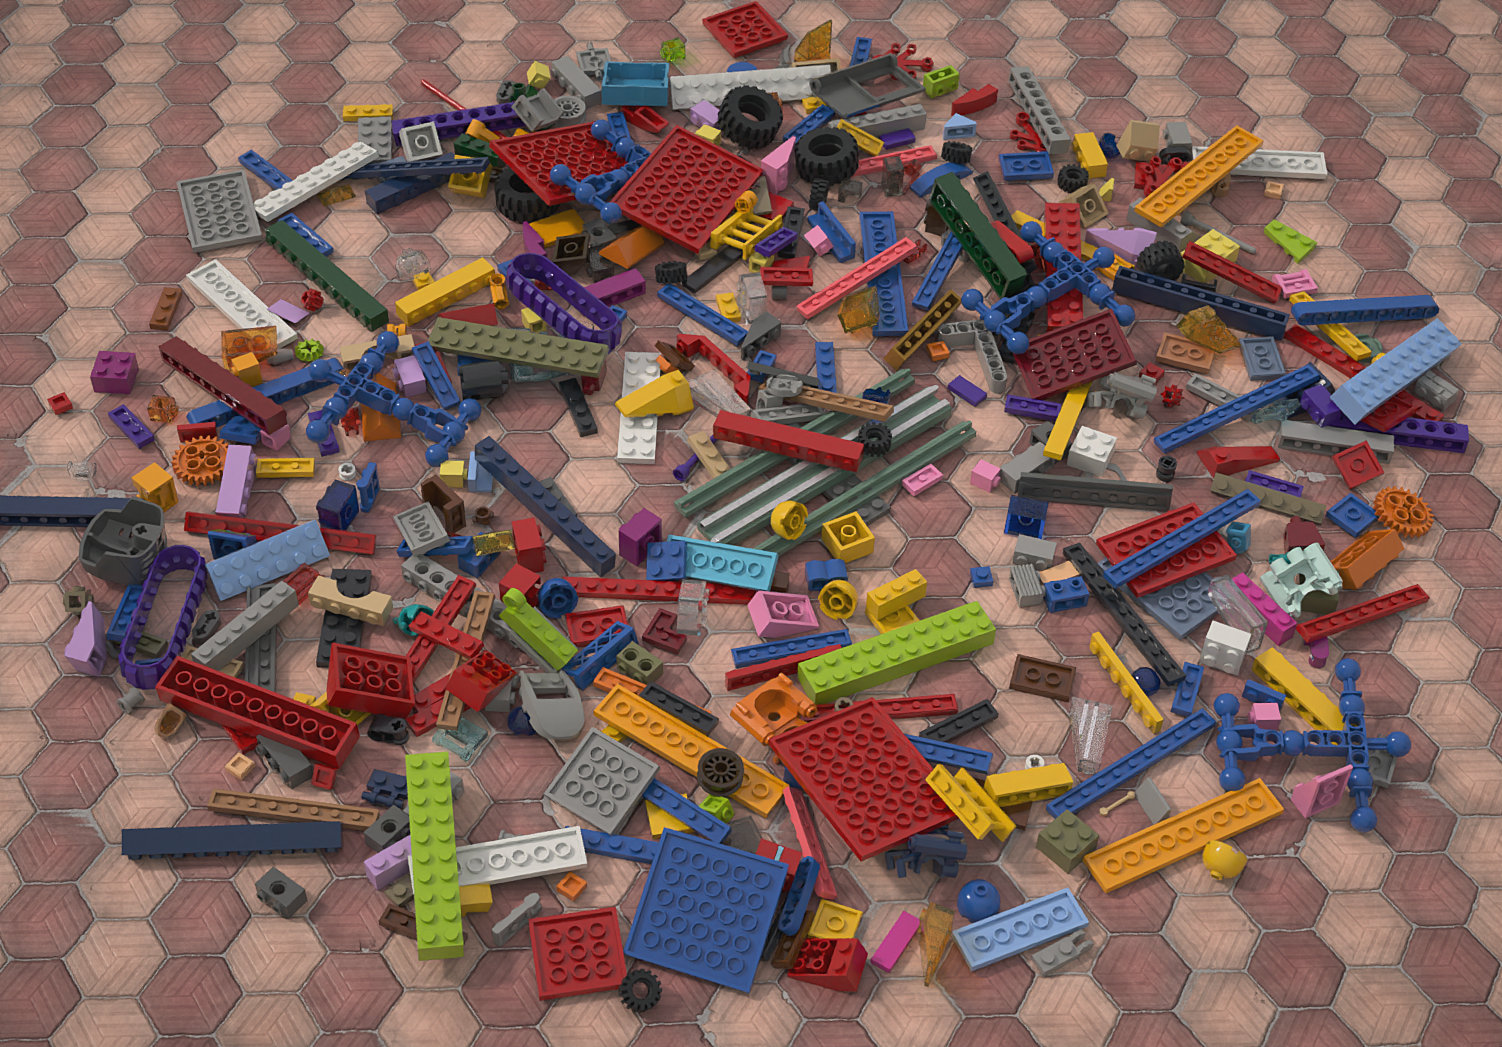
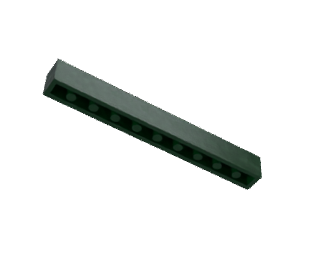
M280 220L265 229V239L268 245L273 246L280 255L282 254L286 257L289 263H293L310 281L315 282L320 290H324L332 300L339 303L341 308L346 309L353 318L359 320L363 327H367L373 332L389 322L387 308L286 222Z

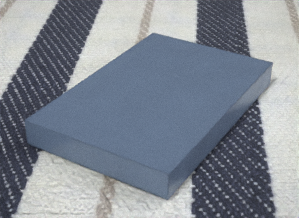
M1274 337L1239 338L1238 345L1250 381L1274 380L1286 375Z

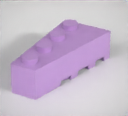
M228 445L216 508L217 515L244 518L247 514V503L250 498L257 467V456L251 446Z

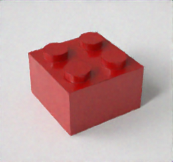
M535 517L511 521L513 546L518 565L534 573L543 572V563H547L545 552H543L546 550L545 542L540 537L542 536L540 524L536 525Z

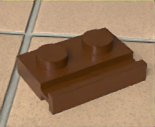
M657 341L655 347L675 367L682 371L684 369L692 371L695 365L674 345Z

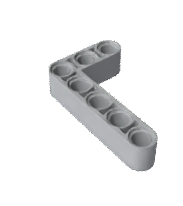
M984 320L940 325L937 342L944 341L946 347L974 344L990 391L995 394L1003 393L1006 388L1007 373L993 334L986 329Z

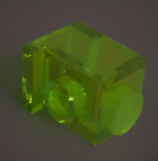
M678 37L661 42L660 55L662 59L666 58L668 62L678 58L683 60L685 59V45Z

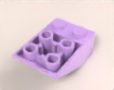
M89 601L82 610L81 619L73 630V637L70 643L65 647L64 656L77 671L99 677L107 660L105 623L102 614Z

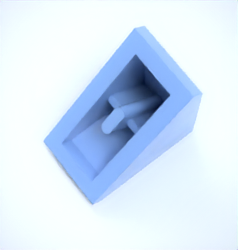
M956 113L944 125L943 140L975 137L976 122Z

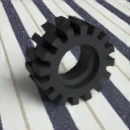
M947 141L943 143L941 157L951 163L967 164L971 160L972 147L965 143L961 144V142Z
M1068 164L1067 167L1063 166L1060 169L1057 184L1060 189L1063 188L1064 192L1068 191L1071 194V192H1075L1081 187L1088 185V171H1085L1086 168L1084 167L1081 169V165L1076 167V164L1072 166Z
M814 179L810 191L809 208L818 210L819 202L823 201L826 204L829 180Z
M668 261L667 263L662 262V264L659 263L655 266L656 282L660 284H676L688 278L685 262Z
M872 422V425L867 423L866 427L863 425L859 429L858 443L864 444V451L867 456L871 454V457H874V454H877V457H880L881 453L885 455L891 448V430L887 429L886 425L882 427V423L875 425L876 422ZM878 438L880 441H871L869 439Z
M636 969L622 979V984L619 985V990H621L619 997L623 998L621 1002L622 1004H627L626 1008L628 1010L632 1008V1012L640 1011L641 1013L655 1006L658 1003L657 1001L660 1000L662 988H659V985H661V981L657 982L656 978L658 976L656 974L651 975L652 971ZM641 982L647 986L648 995L645 999H639L633 994L635 983Z

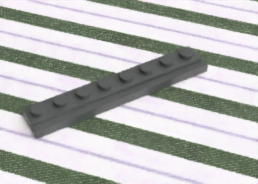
M1021 472L1018 499L1168 511L1171 504L1173 485Z
M276 583L258 585L256 588L247 587V608L272 589ZM277 624L246 648L245 681L276 692Z

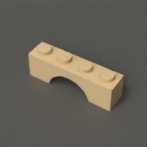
M412 335L398 336L400 343L398 349L391 354H385V358L397 360L414 355L412 353V347H414ZM376 340L340 347L341 360L346 374L353 370L361 357L368 352L369 348H377Z
M322 576L316 578L308 592L310 606L317 609H325L335 614L346 615L353 619L367 621L371 624L384 626L393 610L392 596L372 591L361 598H348L338 591L336 580Z

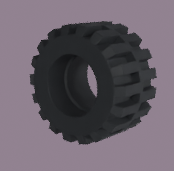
M1157 241L1155 244L1152 243L1150 246H1146L1144 251L1139 253L1140 256L1137 257L1136 262L1139 271L1172 281L1178 279L1185 268V262L1177 246L1173 242Z

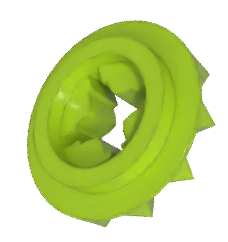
M313 338L310 341L305 339L304 342H298V345L295 346L296 357L306 362L315 361L324 353L323 345L319 340L314 341Z

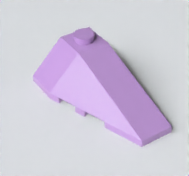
M1087 228L1085 242L1097 248H1110L1116 255L1135 265V268L1138 269L1136 262L1137 257L1140 256L1139 253L1144 251L1146 246L1148 247L1152 243L1155 244L1157 232L1142 228H1134V230H1124V228H1118V230Z

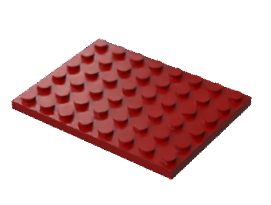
M595 121L492 140L489 144V147L548 206L577 200L575 194L571 192L568 186H558L550 179V171L555 165L564 164L568 166L571 171V177L580 183L581 180L591 174L598 176L612 172L615 169H620V167L628 164L624 158L618 156L616 151H611L612 143L608 140H597L593 137L591 126Z
M676 125L610 202L619 205L622 215L699 254L711 239V232L724 223L736 208L735 201L745 191H749L763 174L764 169Z
M873 697L769 739L768 745L860 862L908 842L910 836L926 834L959 819L925 780L934 769Z

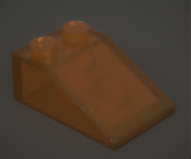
M276 325L221 331L224 369H228L230 372V368L233 367L231 359L252 352L260 363L278 354Z

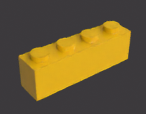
M1060 763L989 775L986 777L983 789L999 807H1005L1028 801L1059 797L1072 789L1073 780L1065 764Z

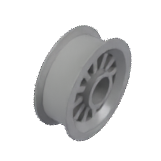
M569 95L554 99L564 112L555 123V126L561 128L584 123L586 119L584 112L586 106L583 100Z

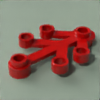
M893 43L891 49L884 55L900 53V44ZM909 44L907 50L896 57L897 65L909 75L913 74L914 76L911 77L916 79V71L909 70L905 66L921 67L923 71L930 72L933 69L934 62L930 57H925L923 60H905L910 55L916 53V45ZM876 55V56H874L872 59L877 58V57H880V56H883V55ZM889 74L893 80H898L895 76Z
M1026 112L1017 113V125L1023 127L1028 133H1022L1018 130L1010 131V139H1024L1017 142V148L1019 150L1028 148L1036 152L1047 151L1039 135L1028 123L1029 114Z
M1157 156L1152 157L1150 165L1143 167L1142 174L1146 181L1143 192L1145 197L1169 180L1167 178L1173 172H1179V167L1182 165L1180 158H1172L1167 164L1168 168L1162 175L1159 167L1161 159ZM1152 172H1154V176L1156 179L1155 183H1153L1151 177Z

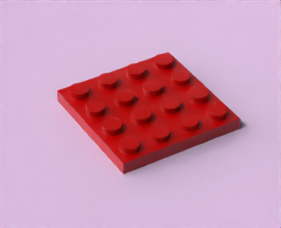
M757 1L702 19V24L733 58L788 40V34Z
M616 907L528 919L539 1001L619 989V985L622 984L621 981L626 977L627 972Z

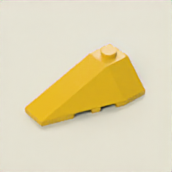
M679 370L664 374L615 402L616 407L624 417H645L647 414L663 416L664 413L680 415L694 409L689 382Z

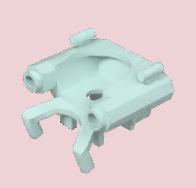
M1318 543L1309 545L1304 551L1300 547L1291 550L1287 554L1291 564L1286 563L1284 558H1279L1270 564L1272 570L1263 574L1259 579L1272 600L1294 619L1300 616L1301 601L1308 593L1321 590L1329 595H1335L1343 587V580ZM1297 574H1304L1306 577V581L1302 585H1297L1294 582V577Z

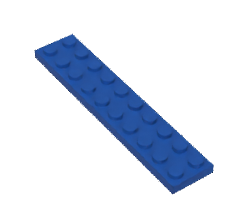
M893 211L859 212L865 263L896 244L897 237ZM899 262L867 282L872 336H904L908 332Z

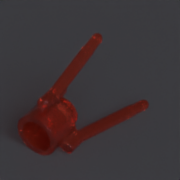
M916 159L900 165L899 167L902 169L885 177L884 180L891 179L902 172L913 176L902 192L904 195L915 179L920 176L921 164Z

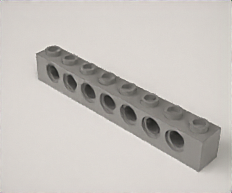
M1029 66L1010 68L1008 82L1023 109L1029 114V119L1049 155L1068 153L1069 146H1071V137L1068 136L1065 127L1061 124L1060 118L1057 117L1055 109L1052 108L1034 73L1030 70Z
M412 555L401 565L403 579L417 586L422 592L429 593L437 601H442L458 576L424 555H417L415 557ZM477 587L474 589V591L472 592L467 602L460 611V613L463 614L466 618L468 616L474 592L482 591ZM495 598L486 629L493 632L498 638L509 642L514 648L522 650L508 636L513 629L499 617L507 606Z

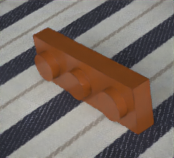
M164 287L150 320V329L168 331L183 295L182 289Z

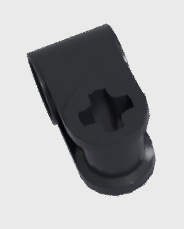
M376 714L367 731L368 737L374 741L396 745L407 743L410 737L406 730L407 724L404 719L383 714Z

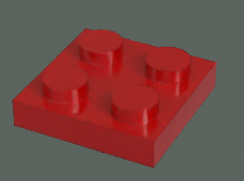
M1367 440L1332 457L1349 490L1385 473Z

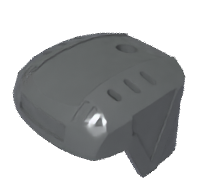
M132 496L122 510L104 509L98 513L85 530L79 546V560L84 570L106 581L124 585H143L147 579L148 570L154 563V559L159 552L167 548L163 509L155 503Z

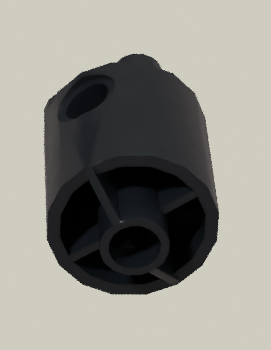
M498 360L458 366L463 400L503 397L509 385L507 370Z

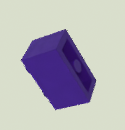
M1322 384L1304 390L1300 401L1302 408L1309 413L1321 428L1338 422L1342 414V410L1331 400V394Z

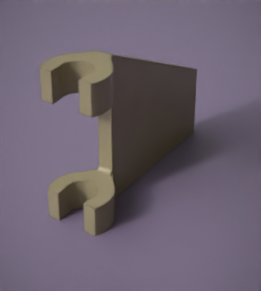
M765 175L759 177L760 188L749 190L754 192L758 198L757 204L753 207V213L756 216L772 213Z

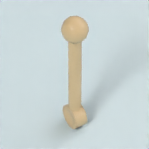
M1129 791L1127 796L1109 807H1102L1099 811L1100 816L1105 817L1110 810L1128 799H1134L1135 793Z

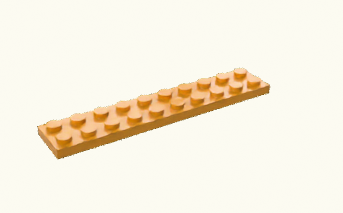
M1236 125L1137 204L1134 212L1162 228L1263 146L1264 140Z
M616 684L593 711V716L696 777L698 762L704 753L716 748L728 749L619 684ZM739 756L744 764L743 782L735 793L728 796L767 818L783 798L782 790L788 787L789 784Z
M1261 778L1245 784L1240 790L1229 791L1083 856L1082 861L1106 894L1204 850L1208 841H1224L1283 814L1284 808Z

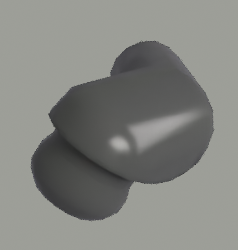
M111 640L106 641L108 654L113 659H119L120 648H117Z

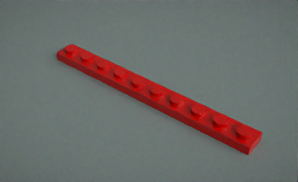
M1294 324L1284 334L1285 339L1350 379L1367 368L1297 324ZM1404 390L1395 395V397L1417 407V412L1412 415L1413 418L1442 421L1444 418L1442 413Z
M187 511L185 513L184 531L208 534V531L216 529L230 530L256 535V540L263 541L300 525ZM319 527L327 549L375 554L377 534Z
M563 576V579L573 585L577 596L584 598L748 605L758 592V590L718 583Z

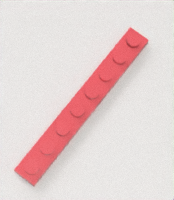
M905 237L796 306L797 311L807 320L918 251L917 245Z

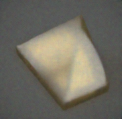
M350 185L337 186L318 193V198L323 207L356 197Z
M512 530L492 531L473 536L476 556L515 549Z

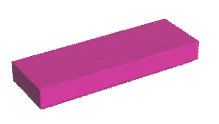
M903 911L872 956L870 963L890 973L922 926V920Z

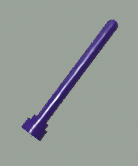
M713 435L709 438L713 444L718 440L713 438ZM696 453L685 464L678 465L673 470V476L677 480L684 481L689 476L690 469L699 460Z

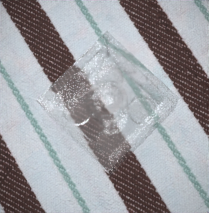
M760 272L739 275V282H736L738 293L736 295L737 306H740L741 318H744L746 325L752 324L755 318L767 311V293Z
M682 580L678 598L677 634L701 636L702 628H706L709 609L707 602L709 601L710 591L706 589V581Z

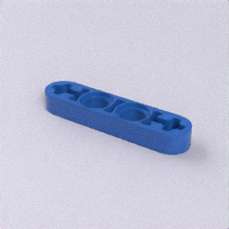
M812 856L803 858L799 863L778 923V928L788 936L795 934L801 925L820 870V863Z

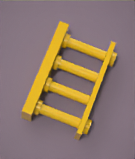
M753 207L748 213L743 214L737 211L711 232L710 248L717 250L725 243L742 249L743 259L746 260L755 253L756 244L783 227L782 215L779 214L771 221L754 215ZM753 221L761 225H764L765 227L761 228L749 223ZM746 229L756 234L753 236L740 230ZM735 236V237H738V238H741V239H744V240H747V241H746L745 243H743V242H740V241L731 239V237Z
M938 764L925 779L977 839L982 840L992 830L1000 841L1004 842L1016 828L1011 819L965 768H961L953 777L943 765Z

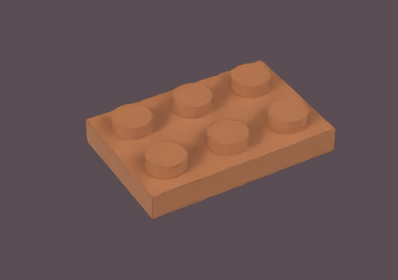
M1164 332L1156 361L1208 374L1217 345Z

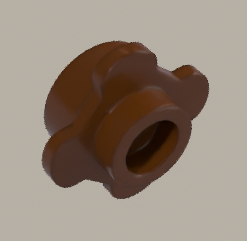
M479 507L475 510V516L472 517V521L475 523L479 522L484 526L489 525L490 519L494 517V512L490 511L487 507Z

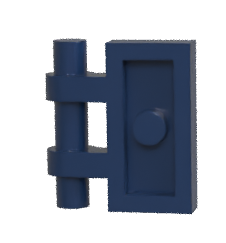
M374 769L366 785L367 790L371 791V793L363 791L361 799L367 800L370 804L376 805L379 803L386 805L387 808L395 805L402 809L404 801L399 800V798L408 799L407 777Z

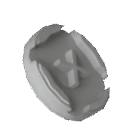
M781 374L777 375L774 379L770 377L766 381V390L774 396L792 397L802 392L803 383L801 380L798 381V378L795 376Z

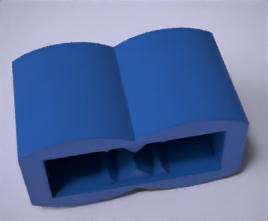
M831 559L825 562L813 560L805 564L808 590L821 591L824 586L834 580L848 581L844 560Z

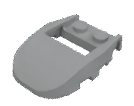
M560 670L559 673H524V671H520L516 678V682L521 683L519 696L523 700L522 709L524 713H528L531 718L529 722L533 729L541 736L553 740L578 737L582 732L584 724V711L579 691L565 671ZM566 693L571 698L537 699L535 694Z

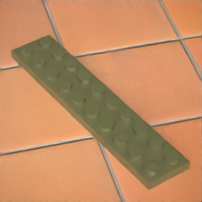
M440 317L437 318L428 338L434 351L494 361L498 360L500 362L595 378L599 377L609 351L608 345Z

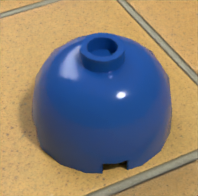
M552 578L544 582L537 595L541 610L550 618H562L560 615L571 613L578 603L575 588L569 581L562 578Z
M976 879L969 881L963 885L958 894L957 909L962 917L964 915L971 923L998 914L1001 902L998 889L986 880Z

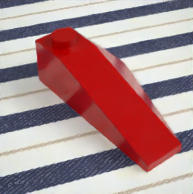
M1213 446L1197 451V455L1213 479L1215 473L1228 476L1280 461L1272 446Z

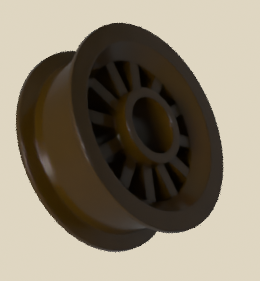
M724 748L712 749L702 755L698 762L697 781L705 792L714 796H728L735 793L741 787L744 764L739 755Z

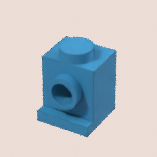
M1232 521L1226 529L1227 543L1235 553H1243L1251 545V524Z

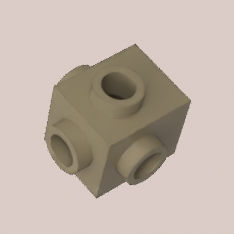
M72 586V589L66 591L63 596L65 612H73V615H81L82 610L89 601L94 604V595H91V590L85 589V586Z

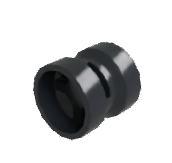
M1162 456L1159 459L1156 477L1160 481L1169 482L1174 479L1177 468L1176 459L1171 456Z

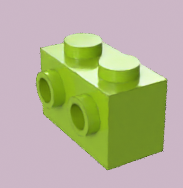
M952 65L924 74L923 86L926 88L924 92L932 99L957 90L960 73Z

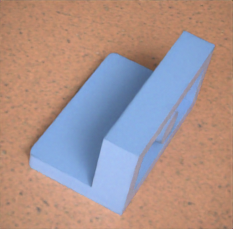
M470 451L468 471L469 492H492L493 476L475 460V452Z

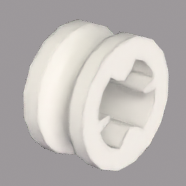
M343 463L338 468L339 477L342 480H352L356 475L355 466L351 463Z
M1030 755L1026 759L1025 769L1032 768L1031 763L1033 765L1034 763L1038 764V767L1044 766V760L1041 756Z

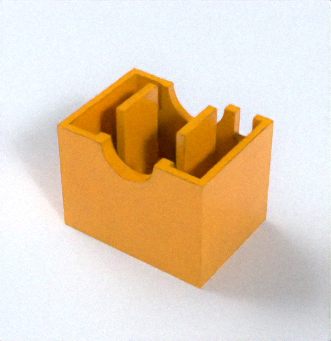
M155 462L131 477L133 485L140 494H137L136 497L159 505L163 512L179 503L173 477Z

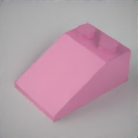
M794 136L761 160V168L764 169L761 176L765 175L767 189L775 195L787 187L795 163L794 148L796 137Z
M758 591L747 605L758 637L777 638L818 629L819 627L808 595Z
M1347 765L1323 776L1318 775L1305 784L1300 783L1294 788L1291 801L1305 819L1340 803L1353 769L1352 765Z

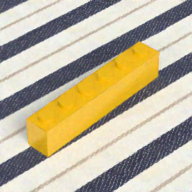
M482 257L396 301V315L409 327L490 285V276L495 274V269Z
M1272 647L1255 658L1251 670L1271 689L1285 694V702L1313 729L1343 730V716L1340 714L1338 706L1334 705L1324 693L1320 692L1309 679H1306L1295 666H1292L1281 653H1278Z

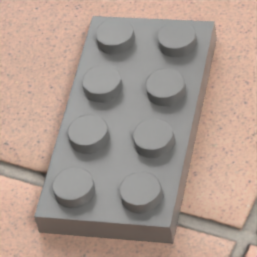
M391 117L358 118V142H362L377 150L380 156L368 164L385 162L392 159Z
M428 501L393 516L414 557L423 555L433 548L441 547L445 543L450 542L445 529Z

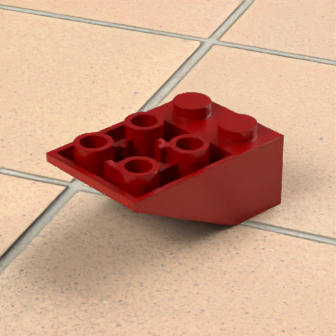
M483 650L454 670L445 689L479 712L515 677L517 672L510 665L496 658L493 653Z
M858 938L805 939L792 969H789L787 976L835 991H857L868 953Z

